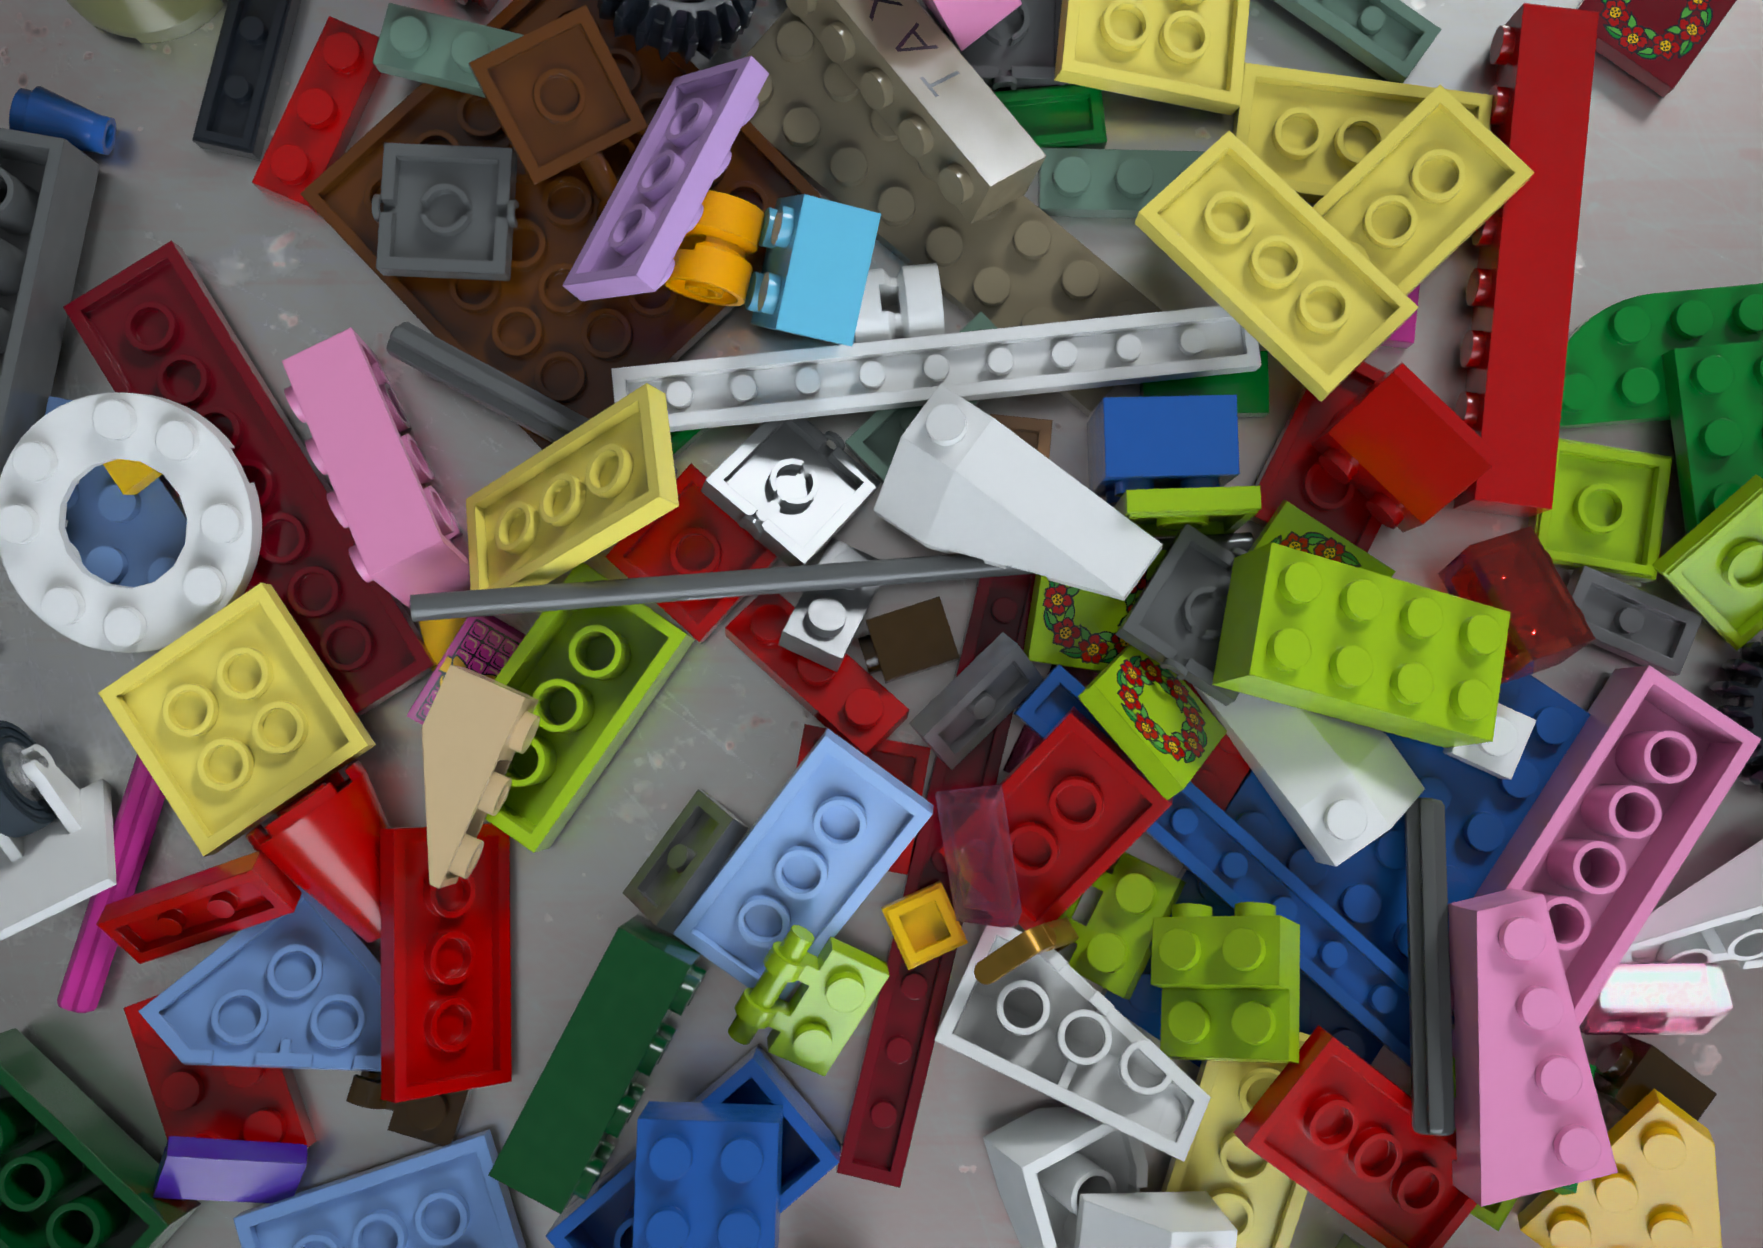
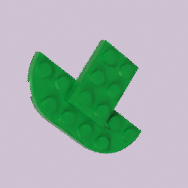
M1763 283L1639 295L1605 308L1574 329L1575 331L1568 338L1560 430L1671 420L1686 535L1753 476L1758 475L1763 478Z

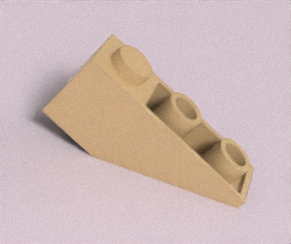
M455 665L449 666L421 728L429 883L438 889L456 884L459 876L467 879L474 870L484 847V841L477 839V836L487 814L495 816L503 806L512 785V779L505 776L516 751L523 754L528 749L540 722V717L533 714L539 699L473 670Z

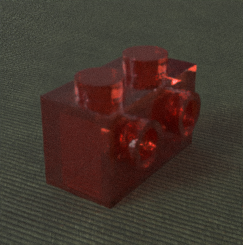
M1532 526L1469 545L1438 573L1450 595L1511 612L1501 684L1559 665L1596 639L1585 620L1583 612L1573 600L1557 572L1551 556L1544 549Z

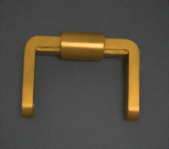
M1067 917L1030 928L979 961L974 968L975 978L984 985L994 983L1035 955L1053 949L1060 952L1077 941L1079 937Z

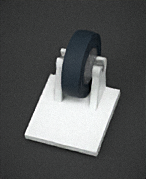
M0 720V941L116 885L117 882L111 785L102 778L79 789L55 765L52 756L43 746L37 744L18 726Z

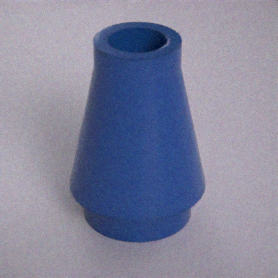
M41 86L35 87L33 91L20 88L13 97L9 112V129L63 138L80 151L96 152L104 155L111 153L116 139V121L114 118L100 115Z

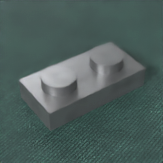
M832 538L819 564L880 559ZM880 586L804 591L782 631L778 645L837 672Z
M1581 566L1574 568L1551 626L1640 665H1650L1665 676H1678L1681 673L1703 617L1592 568Z
M1002 632L939 695L932 699L909 724L932 751L952 770L1044 679L1021 647Z
M698 789L622 893L655 926L672 934L749 828L713 797Z

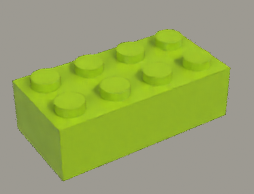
M1271 542L1234 558L1212 685L1444 748L1493 742L1511 612Z
M583 562L572 569L563 583L609 579ZM645 604L542 612L495 678V681L539 699L533 714L540 717V722L528 749L523 754L516 751L505 776L512 779V785L503 806L495 816L487 814L485 819L533 853L549 849L695 639Z

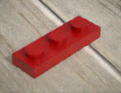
M331 16L328 17L251 182L260 191L317 214V211L300 193L345 153L382 74L373 64L379 41L378 36Z
M779 593L758 595L725 627L726 637L826 728L869 758L908 718L909 708L847 653L838 671L835 672L779 646L782 631L795 607Z
M259 850L107 904L96 925L139 964L293 913L302 892Z

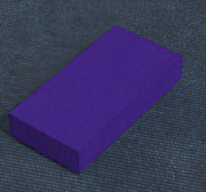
M180 1136L168 1137L154 1180L153 1198L274 1203L292 1197L296 1193L307 1166V1145Z

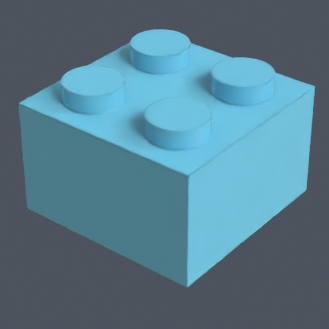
M806 194L777 198L775 209L768 207L764 213L765 218L759 246L767 248L761 273L753 272L746 295V310L753 311L751 324L852 347L881 213Z

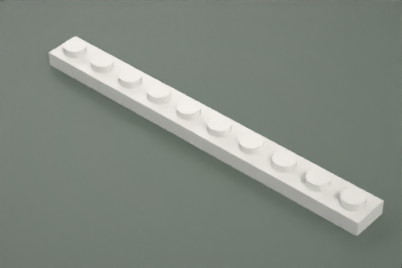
M1210 306L853 343L852 347L834 345L612 368L611 370L615 403L646 383L666 394L670 432L924 406L940 384L966 401L1252 372L1261 366L1259 342L1221 306Z

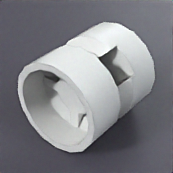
M937 263L902 266L896 277H889L883 268L869 270L854 336L855 343L945 334L942 291ZM898 304L899 313L882 312V309Z

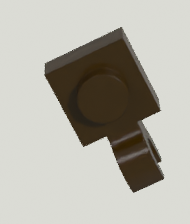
M362 1071L361 1075H354L346 1101L364 1108L391 1110L393 1114L387 1130L443 1147L452 1144L456 1140L472 1089L393 1103L381 1100V1072Z

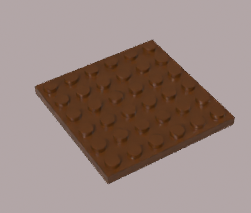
M513 0L486 25L526 35L586 5L648 126L674 78L700 71L691 60L686 64L678 52L670 51L661 61L657 48L647 45L637 52L634 42L635 37L632 35L615 37L614 20L599 18L597 0ZM422 83L300 193L435 337L588 419L593 418L615 404L612 368L676 362L735 307L697 301L672 291L664 284L656 292L580 301L562 285L597 222L596 209L599 199L580 163L533 186L519 159L517 160L515 200L519 203V209H515V218L518 222V227L513 228L510 281L383 276L376 269L379 222H376L373 218L372 198L374 194H381L384 143L512 148L487 99L484 97ZM750 121L741 127L730 148L732 157L729 165L713 181L709 189L744 199L756 205L764 213L768 207L775 209L777 198L806 194L824 199ZM647 128L602 151L618 182ZM380 203V211H381V212H384V204H383V203ZM758 245V249L754 254L745 257L752 266V274L753 272L761 273L767 247ZM520 426L542 450L552 444V442Z

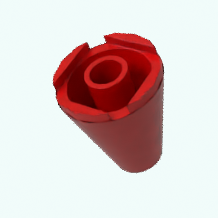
M355 759L345 769L349 778L344 780L337 771L276 813L277 819L264 828L261 824L257 825L245 837L255 851L261 850L288 878L366 942L370 943L381 938L380 828H390V825L366 769L358 759Z

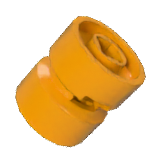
M708 190L702 202L704 207L702 217L696 226L683 238L673 258L675 260L674 270L664 285L680 295L697 301L720 306H741L745 303L753 270L745 257L754 254L758 249L765 215L756 205L744 199Z

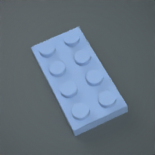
M827 728L709 882L674 930L673 935L750 988H754L766 969L763 960L773 943L777 941L782 942L793 925H800L814 935V942L807 952L818 957L830 936L834 938L932 816L934 805ZM799 981L788 982L779 998L785 1000Z

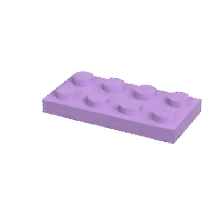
M752 56L674 78L562 285L580 301L656 292L669 279L675 267V260L673 258L683 238L696 226L704 211L702 202L713 181L724 172L732 157L730 148L741 127L754 116L758 109L759 100L757 96L769 73Z

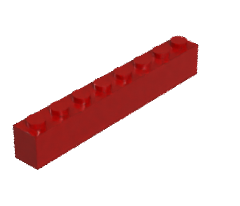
M1523 3L1504 26L1500 25L1497 28L1492 40L1490 62L1497 65L1495 85L1488 94L1493 95L1490 118L1491 132L1530 167L1534 174L1472 234V242L1474 245H1479L1477 268H1474L1466 289L1467 305L1473 306L1471 329L1465 333L1460 350L1461 366L1467 368L1465 391H1462L1457 399L1454 412L1502 458L1454 499L1453 509L1529 518L1552 509L1599 12Z

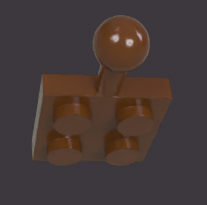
M584 5L469 62V68L532 185L535 186L580 163L599 199L596 209V220L598 221L618 183L602 151L646 129L648 125L587 6Z

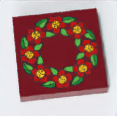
M1582 0L1576 9L1599 12L1595 51L1664 98L1678 84L1737 0Z

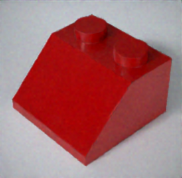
M1400 363L1363 390L1311 443L1322 454L1319 457L1320 464L1333 478L1344 484L1351 482L1368 499L1365 505L1368 511L1380 523L1391 529L1398 527L1403 533L1425 524L1502 458L1404 363Z

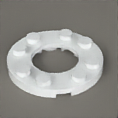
M101 393L75 399L57 407L37 421L21 437L3 468L0 477V557L6 573L20 597L42 621L62 635L88 647L111 652L140 653L162 649L235 601L245 592L253 576L261 548L262 517L255 484L249 483L240 462L232 451L235 447L214 424L184 405L169 399L138 393ZM117 459L140 461L162 473L180 495L187 517L185 545L174 566L155 582L138 587L113 585L90 573L83 565L79 551L70 543L65 528L68 524V520H66L67 502L76 484H79L80 479L96 466Z

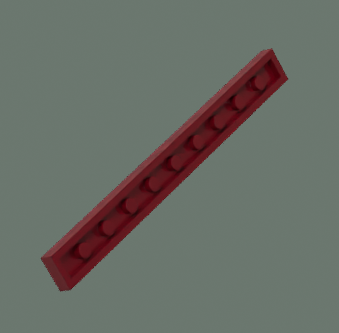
M1036 574L977 579L954 679L1002 632L1015 641L1024 651ZM1013 711L952 770L935 754L925 799L934 805L933 814L916 834L908 875H906L901 898L941 881L961 928L973 882L945 858L939 850L950 835L995 789ZM892 934L885 961L888 966L889 978L876 998L842 1139L840 1163L836 1165V1173L900 1188L957 948L908 970Z

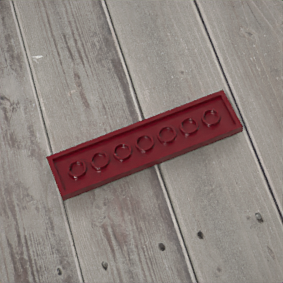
M171 240L63 306L115 393L153 395L184 405L214 424L234 445L235 449L232 451L240 462L249 483L255 484L262 517L259 557L253 576L243 594L260 583L272 585L358 717L432 672L431 669L437 665L425 647L423 637L402 603L374 580L369 583L364 581L356 570L349 555V547L356 545L350 528H344L330 508L327 493L332 491L313 463L305 446L179 245Z

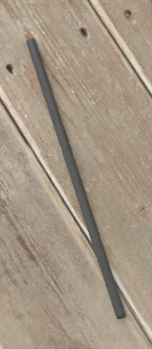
M1251 532L1206 535L1227 550L1235 547L1248 552L1255 542ZM1174 538L1156 540L1162 544L1163 550H1167ZM948 554L410 595V610L412 621L416 622L1035 573L1006 566V569L985 564L983 559L964 554Z

